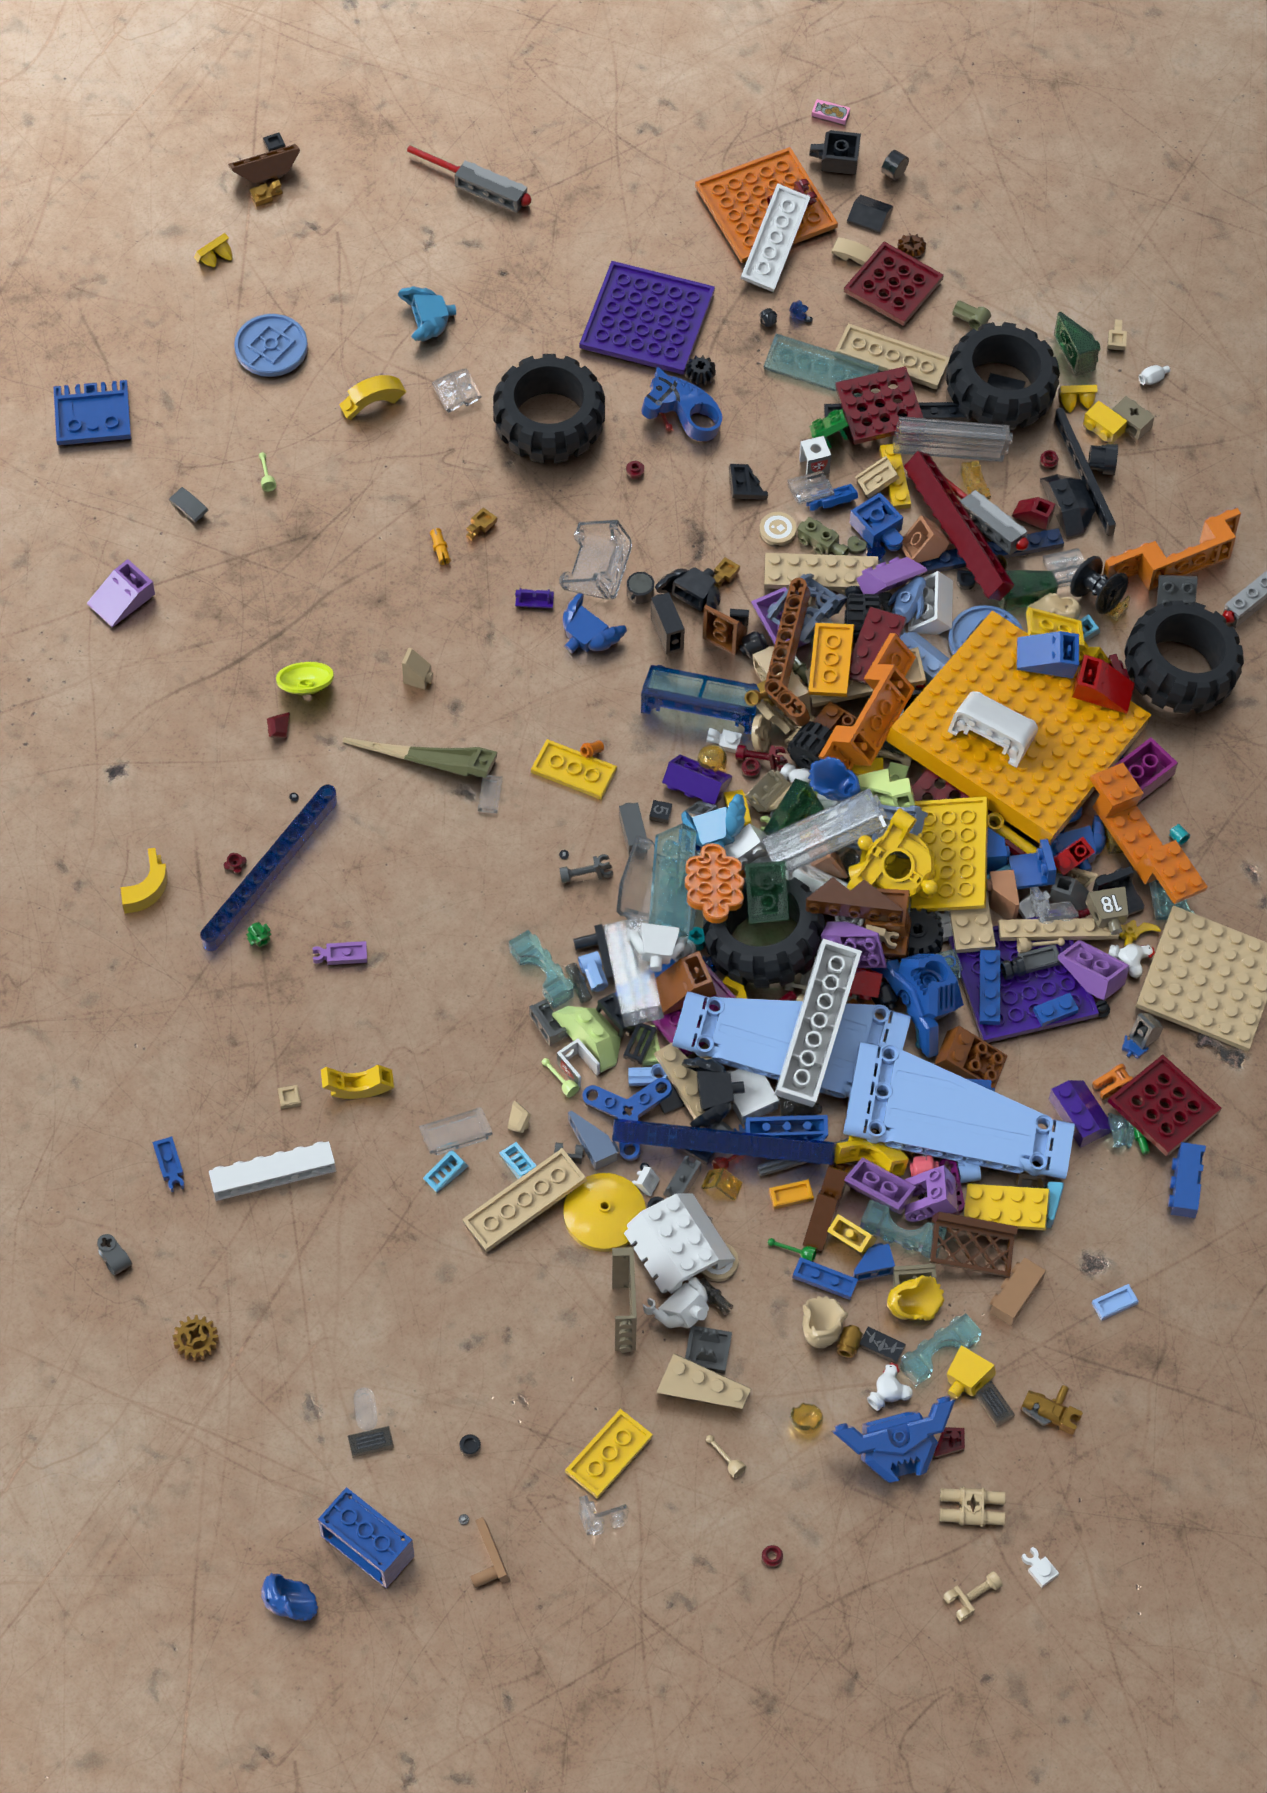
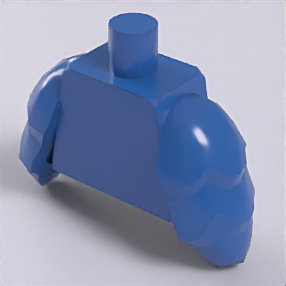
M578 593L569 602L567 609L563 613V627L567 637L570 639L564 647L570 653H573L578 647L582 648L585 652L609 649L611 645L619 642L627 632L626 626L620 625L609 628L607 624L582 606L584 594Z
M1094 815L1092 829L1089 825L1059 834L1050 845L1053 857L1084 836L1095 853L1076 867L1091 872L1090 863L1095 861L1096 856L1102 852L1106 843L1105 826L1098 815Z

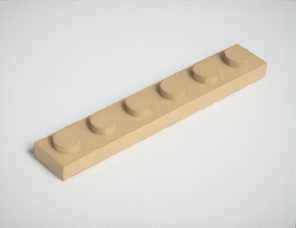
M1093 918L999 920L998 922L1000 941H1017V938L1022 937L1030 940H1058L1059 938L1064 940L1118 939L1119 934L1111 935L1109 927H1097Z

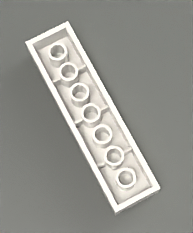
M826 939L822 940L774 1095L810 1107L815 1105L862 951Z

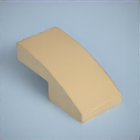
M838 237L831 253L845 261L850 258L863 266L870 258L873 250L858 242Z

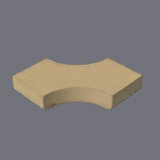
M761 701L756 705L765 718L777 725L785 734H791L794 731L795 727L784 714L775 710L767 701Z

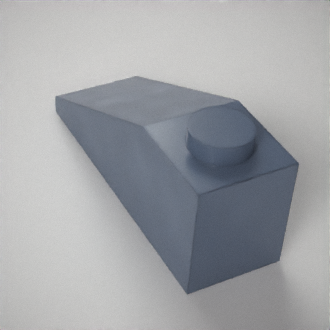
M573 1111L568 1112V1121L581 1145H584V1151L595 1171L616 1162L619 1152L616 1142H612L607 1134Z

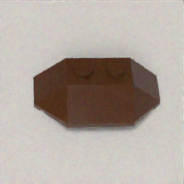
M292 144L229 163L228 166L234 173L252 183L262 184L267 179H278L287 174L300 153V149L296 144Z

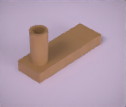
M483 1517L475 1520L493 1566L470 1576L474 1587L477 1588L497 1578L500 1579L502 1584L510 1581L487 1522Z

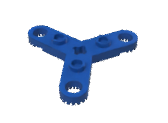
M658 1078L630 1098L625 1099L598 1086L590 1085L584 1089L582 1097L587 1105L618 1119L620 1154L625 1160L633 1161L639 1158L641 1154L639 1117L656 1107L667 1097L669 1098L673 1087L669 1080ZM661 1084L667 1085V1090L664 1093L657 1092V1088ZM590 1092H597L598 1097L596 1100H588ZM633 1108V1110L631 1111L632 1115L629 1116L628 1114H625V1109ZM632 1145L636 1148L634 1154H625L626 1147Z

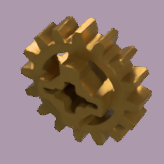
M195 1315L193 1320L187 1316V1322L179 1321L181 1327H175L176 1334L172 1335L173 1341H176L173 1344L175 1349H178V1354L182 1355L185 1353L184 1356L187 1360L190 1356H193L194 1361L197 1360V1356L205 1359L204 1354L212 1355L211 1348L216 1349L217 1344L215 1342L219 1341V1337L216 1335L218 1333L217 1327H213V1321L211 1320L207 1323L205 1316L199 1320L198 1315ZM205 1329L209 1332L210 1337H207L205 1334ZM182 1338L186 1341V1346L182 1343Z

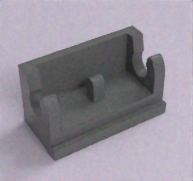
M547 999L529 1006V1015L549 1046L569 1035L566 1033V1028L561 1027L552 1016L553 1010Z
M685 1156L663 1195L670 1197L676 1193H688L701 1172V1162L696 1160L692 1163L689 1161V1157Z

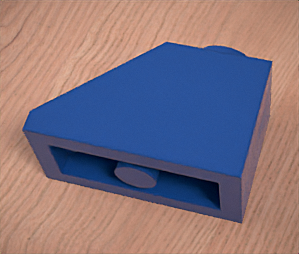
M878 1243L868 1248L855 1268L853 1277L857 1278L858 1281L892 1275L895 1263L890 1245Z

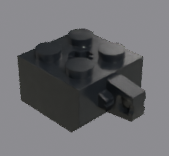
M830 130L825 134L824 143L810 145L809 155L822 159L821 171L856 175L861 133Z

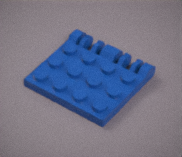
M120 380V390L117 388V381H112L113 391H106L107 386L105 382H101V392H98L97 383H85L84 393L82 394L80 384H76V394L69 395L70 388L68 385H64V395H62L61 386H53L57 445L131 439L127 380Z

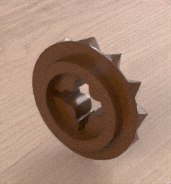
M909 233L907 236L903 235L898 240L897 248L913 258H917L925 252L926 242H924L923 237H918V234L911 235ZM910 242L913 243L914 249L909 245Z

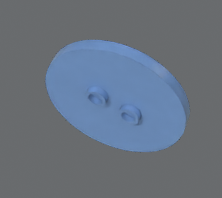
M265 314L250 319L239 329L235 337L234 347L236 357L245 369L260 376L272 377L289 373L297 368L306 356L308 342L304 329L292 318L280 314Z
M989 605L971 607L961 612L952 622V629H949L948 636L949 648L954 655L992 610L1023 630L1019 621L1004 609Z

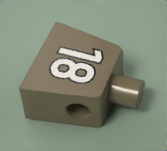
M1125 887L1089 892L1085 903L1097 927H1109L1111 935L1120 934L1122 932L1121 925L1125 924L1128 918Z

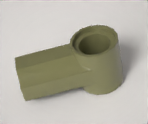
M962 301L956 303L952 315L969 322L970 327L977 331L981 325L987 324L991 318V313L987 308H975Z

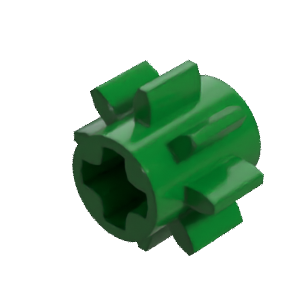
M260 922L252 924L248 928L249 933L246 934L250 944L253 946L256 943L258 947L266 945L270 941L269 936L272 935L268 925L264 924L262 926Z

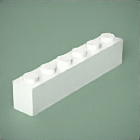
M328 1141L317 1142L308 1147H296L288 1152L279 1151L267 1157L259 1156L247 1162L238 1161L226 1167L218 1166L210 1170L209 1175L215 1200L218 1201L336 1172Z

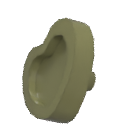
M851 536L848 539L847 546L850 548V553L858 554L866 550L867 543L864 540H859L857 536Z

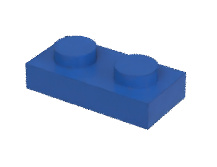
M1070 993L1033 1008L1042 1027L1074 1015L1079 1010Z

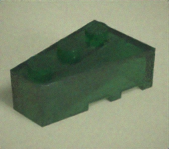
M1005 570L1015 586L998 603L1001 609L1006 611L1022 608L1040 600L1041 597L1049 593L1057 594L1058 584L1052 571Z
M795 778L763 831L772 845L785 850L827 811L808 782Z

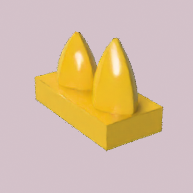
M223 233L196 251L195 260L198 263L202 261L208 266L216 267L217 260L214 253L216 252L219 256L231 261L232 251L228 244L229 237L226 233Z
M1097 385L1060 386L1058 395L1061 397L1065 409L1071 413L1076 405L1077 397L1089 409L1094 403L1098 389Z

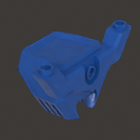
M916 954L901 959L900 963L897 959H885L886 968L871 969L881 973L882 978L887 979L897 996L900 995L903 1003L907 1006V1013L911 1016L912 1021L919 1030V1046L923 1054L928 1058L937 1056L939 1025L936 1020L945 1017L964 1005L956 976L944 957L939 954Z
M950 1396L937 1398L938 1402L932 1405L927 1417H922L919 1412H904L863 1423L862 1434L853 1426H848L847 1423L836 1425L835 1430L831 1432L856 1454H861V1461L889 1483L899 1481L898 1477L906 1474L916 1473V1475L920 1476L927 1473L938 1444L934 1434L944 1432L956 1399H950Z

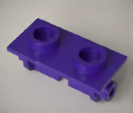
M522 588L516 590V607L553 608L554 591H550V589L548 591Z

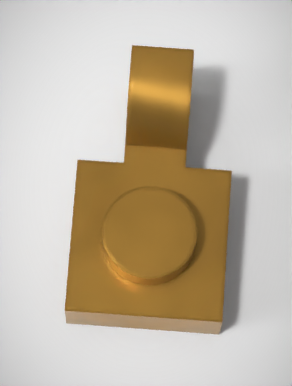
M279 180L272 182L270 187H267L265 183L249 189L256 207L273 201L272 196L283 194Z
M483 507L471 518L472 524L466 528L469 532L466 534V537L472 541L480 530L485 533L497 523V517Z
M724 557L714 569L715 576L713 578L716 580L715 586L720 589L724 580L730 582L740 571V565Z

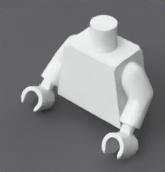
M642 923L640 930L638 927L635 930H630L627 927L626 938L631 940L637 953L641 954V960L650 962V970L654 972L661 971L662 964H669L671 959L677 958L684 950L688 940L687 935L686 937L679 936L680 928L648 923Z
M691 1277L687 1279L688 1283L685 1282L658 1309H656L655 1301L648 1298L647 1301L651 1307L643 1304V1310L647 1315L654 1314V1318L668 1328H690L698 1320H704L707 1317V1311L709 1310L706 1303L708 1301L707 1291L696 1277Z

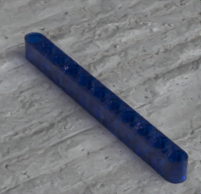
M326 784L319 788L200 932L201 943L206 951H215L333 810L337 804L335 787Z
M614 1119L612 1140L616 1142L828 1165L834 1164L836 1143L829 1141L626 1119Z

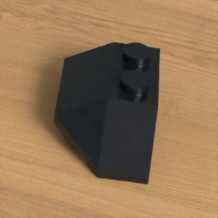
M1060 474L1040 478L1048 500L1055 503L1054 513L1066 539L1084 535L1096 508L1083 480Z

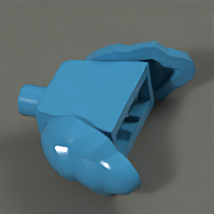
M411 286L399 290L398 297L411 305L418 329L411 336L415 341H426L432 337L439 336L447 326L448 317L456 315L455 304L446 305L443 296L437 295L428 288Z
M736 794L729 803L728 808L723 807L693 818L688 812L684 811L681 814L682 827L686 831L688 839L701 847L714 843L724 848L725 845L732 844L735 841V836L741 832L745 823L746 808L743 795Z

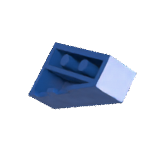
M1181 1142L1177 1157L1172 1159L1171 1170H1175V1174L1171 1176L1170 1188L1173 1189V1195H1169L1168 1199L1171 1215L1196 1218L1201 1191V1172H1203L1204 1167L1202 1160L1206 1150L1205 1145Z

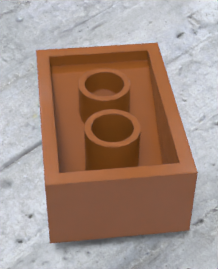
M705 605L702 638L736 655L740 649L739 645L742 644V637L747 635V628L739 621Z

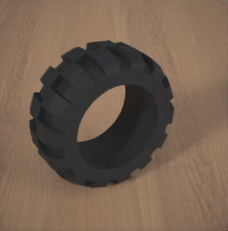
M992 322L981 325L978 331L972 329L960 338L959 343L954 346L947 366V390L953 403H959V411L967 419L970 420L972 417L978 420L979 426L988 429L991 426L1000 427V431H1011L1017 425L1024 428L1033 424L1038 418L1045 415L1052 406L1059 385L1060 370L1056 357H1053L1052 348L1045 340L1040 341L1037 339L1038 335L1036 332L1027 327L1025 330L1016 328L1014 323L1004 322L1002 326H995V323ZM986 363H1004L1020 370L1028 378L1031 385L1019 390L999 389L982 380L974 368Z
M543 354L542 358L534 359L533 356L525 358L519 362V367L512 366L501 377V381L495 388L493 395V421L496 423V431L505 444L509 443V448L521 457L526 454L530 456V460L533 462L544 463V460H554L555 464L567 461L568 456L573 454L575 457H578L590 448L589 443L593 444L603 430L602 424L605 422V395L602 385L586 366L581 368L580 363L571 357L565 356L564 359L556 358V354ZM541 394L565 396L574 401L580 408L571 418L553 424L533 421L519 411L520 406L525 401Z
M1183 600L1169 601L1165 606L1161 603L1149 609L1142 617L1138 618L1127 639L1124 653L1129 678L1135 679L1134 687L1142 696L1148 695L1152 698L1151 703L1162 709L1167 706L1173 708L1174 713L1187 714L1193 709L1196 713L1212 709L1214 705L1221 704L1231 694L1242 673L1241 668L1244 664L1242 645H1239V635L1233 626L1228 627L1226 625V618L1217 611L1212 613L1206 610V605L1192 602L1191 605L1184 604ZM1166 641L1187 644L1205 657L1211 667V671L1192 673L1181 670L1170 664L1161 655L1157 644Z
M761 870L749 872L747 877L744 878L745 882L742 890L744 895L743 905L737 910L729 911L728 918L722 923H711L704 918L703 932L707 952L711 956L712 963L725 976L729 974V979L743 986H746L747 983H753L756 989H770V984L780 983L781 986L794 982L795 975L798 973L804 975L813 967L822 942L821 934L826 926L824 915L806 911V898L813 892L810 891L809 886L796 877L790 880L786 873L773 870L771 874H762ZM761 913L783 914L797 923L796 928L787 938L768 946H750L741 943L732 936L734 930L741 922Z

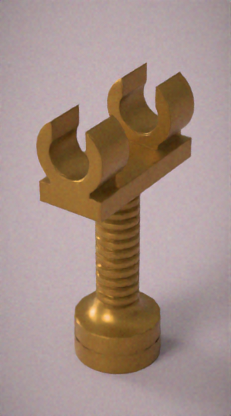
M765 681L757 684L759 691L751 690L745 694L744 699L749 706L758 705L762 699L767 701L772 707L776 706L770 701L765 691Z

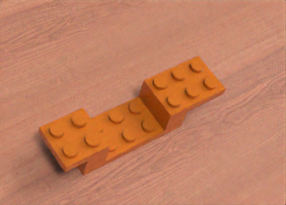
M1235 508L1233 510H1226L1216 517H1209L1204 522L1199 545L1188 547L1177 554L1173 553L1167 558L1156 541L1144 543L1136 549H1129L1121 555L1112 556L1105 561L1103 575H1107L1109 579L1117 573H1125L1128 578L1138 574L1148 591L1158 587L1159 575L1187 576L1227 560L1232 554L1241 512L1238 508Z
M896 633L889 634L864 677V680L874 691L854 726L836 725L818 756L820 759H826V757L839 759L849 770L854 765H872L887 739L890 728L898 720L915 690L905 676L916 656Z
M1124 763L1093 774L1090 777V781L1100 794L1093 808L1143 883L1148 884L1158 880L1174 904L1206 891L1208 886L1178 842L1174 840L1163 845L1136 806L1144 793Z

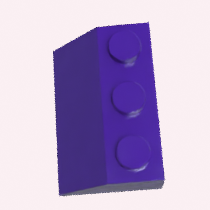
M680 754L669 761L662 783L666 784L667 788L671 790H681L688 797H698L702 799V802L713 805L721 800L723 792L726 791L732 779V775Z
M1068 1080L1051 1089L1049 1101L1062 1121L1075 1124L1073 1138L1080 1148L1115 1131L1111 1121L1084 1080Z

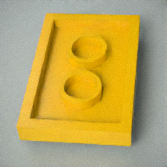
M1028 607L1026 611L1028 636L1058 631L1079 634V651L1083 650L1085 645L1082 621Z

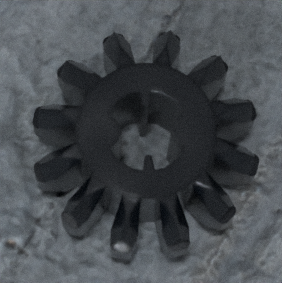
M696 355L694 359L689 358L688 364L685 366L686 378L690 379V383L696 382L697 386L700 383L705 386L707 382L712 383L716 375L715 363L711 362L710 357L705 359L704 355L701 358H698Z

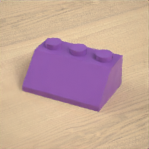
M896 557L890 560L889 564L883 562L876 565L874 570L872 567L863 570V575L856 579L863 594H880L910 582L915 576H920L927 572V569L909 557L903 559Z
M786 587L751 601L774 645L779 625L767 618L769 614L767 611L787 591ZM783 611L777 616L779 620H781ZM799 640L797 648L808 643H804L801 640Z
M863 1157L844 1180L847 1186L900 1215L904 1212L905 1206L910 1203L916 1188L911 1183Z

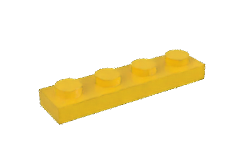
M898 443L880 445L881 459L886 456L900 477L887 486L891 504L896 510L911 508Z

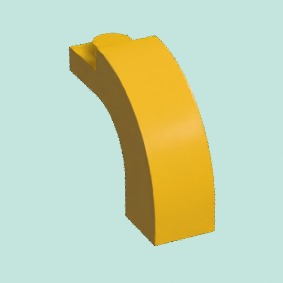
M390 375L374 376L351 387L347 391L349 396L339 405L345 417L352 420L363 408L375 401L385 400L395 404L406 393V390L397 377Z
M156 848L148 849L150 871L146 879L133 886L120 887L124 914L138 912L150 907L161 897L166 888L168 879L166 863L162 864L161 854L157 855Z
M376 1065L359 1073H344L329 1067L321 1069L322 1087L330 1090L333 1097L343 1099L366 1098L385 1093L394 1088L392 1069L381 1065Z
M849 1136L846 1142L837 1143L832 1158L836 1164L860 1161L863 1157L896 1176L904 1175L909 1160L901 1150L890 1148L883 1142L870 1143L864 1138Z

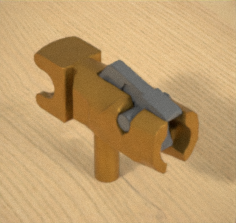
M1064 1385L1061 1386L1056 1399L1053 1398L1052 1400L1046 1398L1044 1394L1029 1390L1021 1407L1022 1411L1041 1425L1045 1426L1053 1423L1059 1426L1060 1430L1071 1435L1075 1433L1077 1426L1070 1420L1080 1421L1083 1415L1082 1411L1072 1406L1068 1408L1062 1405L1069 1391V1388Z

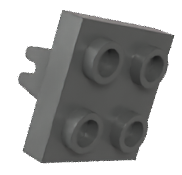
M1159 575L1156 606L1161 603L1165 606L1169 601L1183 600L1184 604L1188 605L1196 602L1197 576Z
M693 1325L690 1327L685 1358L714 1372L725 1374L732 1332Z

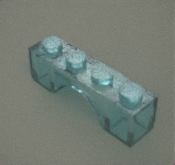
M527 930L509 941V951L520 965H536L546 973L547 978L542 985V994L552 1008L555 1009L574 997V984L569 978H565L560 965L552 961L550 952L542 948L539 938Z
M872 1200L869 1201L861 1219L860 1228L871 1235L882 1237L886 1242H895L907 1250L918 1251L923 1256L930 1258L934 1224L927 1222L923 1227L916 1230L902 1229L892 1221L889 1207ZM939 1227V1236L944 1241L947 1229ZM941 1247L937 1249L936 1258L939 1255Z
M966 1313L961 1317L958 1315L953 1318L949 1323L950 1325L945 1329L943 1327L938 1329L934 1333V1337L930 1340H923L915 1351H908L902 1356L900 1369L915 1387L932 1375L933 1364L931 1358L936 1351L944 1347L959 1349L961 1345L968 1349L980 1340L982 1331Z

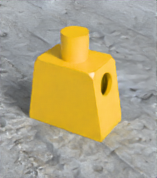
M961 1345L947 1372L948 1382L952 1385L947 1391L948 1394L954 1399H958L962 1392L975 1396L996 1375L995 1365Z

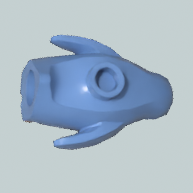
M915 576L903 588L897 590L888 602V606L895 602L892 613L906 617V624L910 623L916 612V619H919L923 614V591L926 586V580L923 577Z

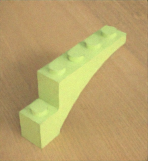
M888 768L857 775L860 785L858 795L866 797L868 801L895 807L915 806L914 794L909 778L892 781Z

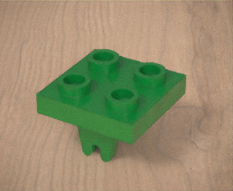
M842 409L831 411L827 417L816 419L809 426L812 438L824 436L829 449L832 447L827 436L840 431L844 440L848 439L843 429L848 426Z

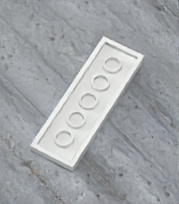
M777 183L740 279L774 292L810 196Z

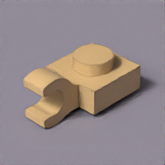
M1115 319L1114 330H1109L1107 349L1126 350L1127 331H1122V320Z
M866 924V929L879 933L881 943L884 941L888 948H896L897 944L892 943L890 939H898L899 934L897 932H887L884 928Z

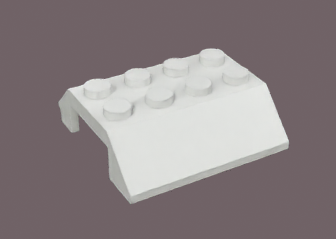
M676 1193L641 1211L626 1225L628 1229L624 1234L631 1245L638 1243L634 1250L640 1260L644 1262L648 1259L644 1264L652 1278L659 1276L654 1282L661 1293L668 1291L672 1294L682 1287L683 1281L712 1266H715L718 1270L735 1261L734 1256L693 1193Z

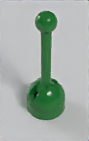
M773 1238L767 1241L769 1246L775 1245L800 1253L801 1258L812 1262L815 1260L817 1248L806 1246L801 1250L776 1242Z

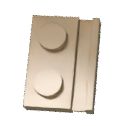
M886 456L855 476L868 498H871L900 478Z

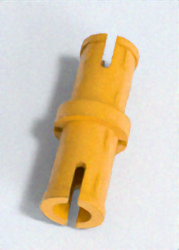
M436 528V535L434 529H432L430 535L434 543L433 550L437 553L439 564L445 565L443 558H445L446 564H449L451 559L447 551V542L443 539L442 530Z

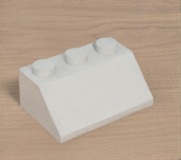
M939 571L924 577L926 580V586L923 591L924 611L919 619H916L917 612L908 624V632L938 635L952 629L953 580Z

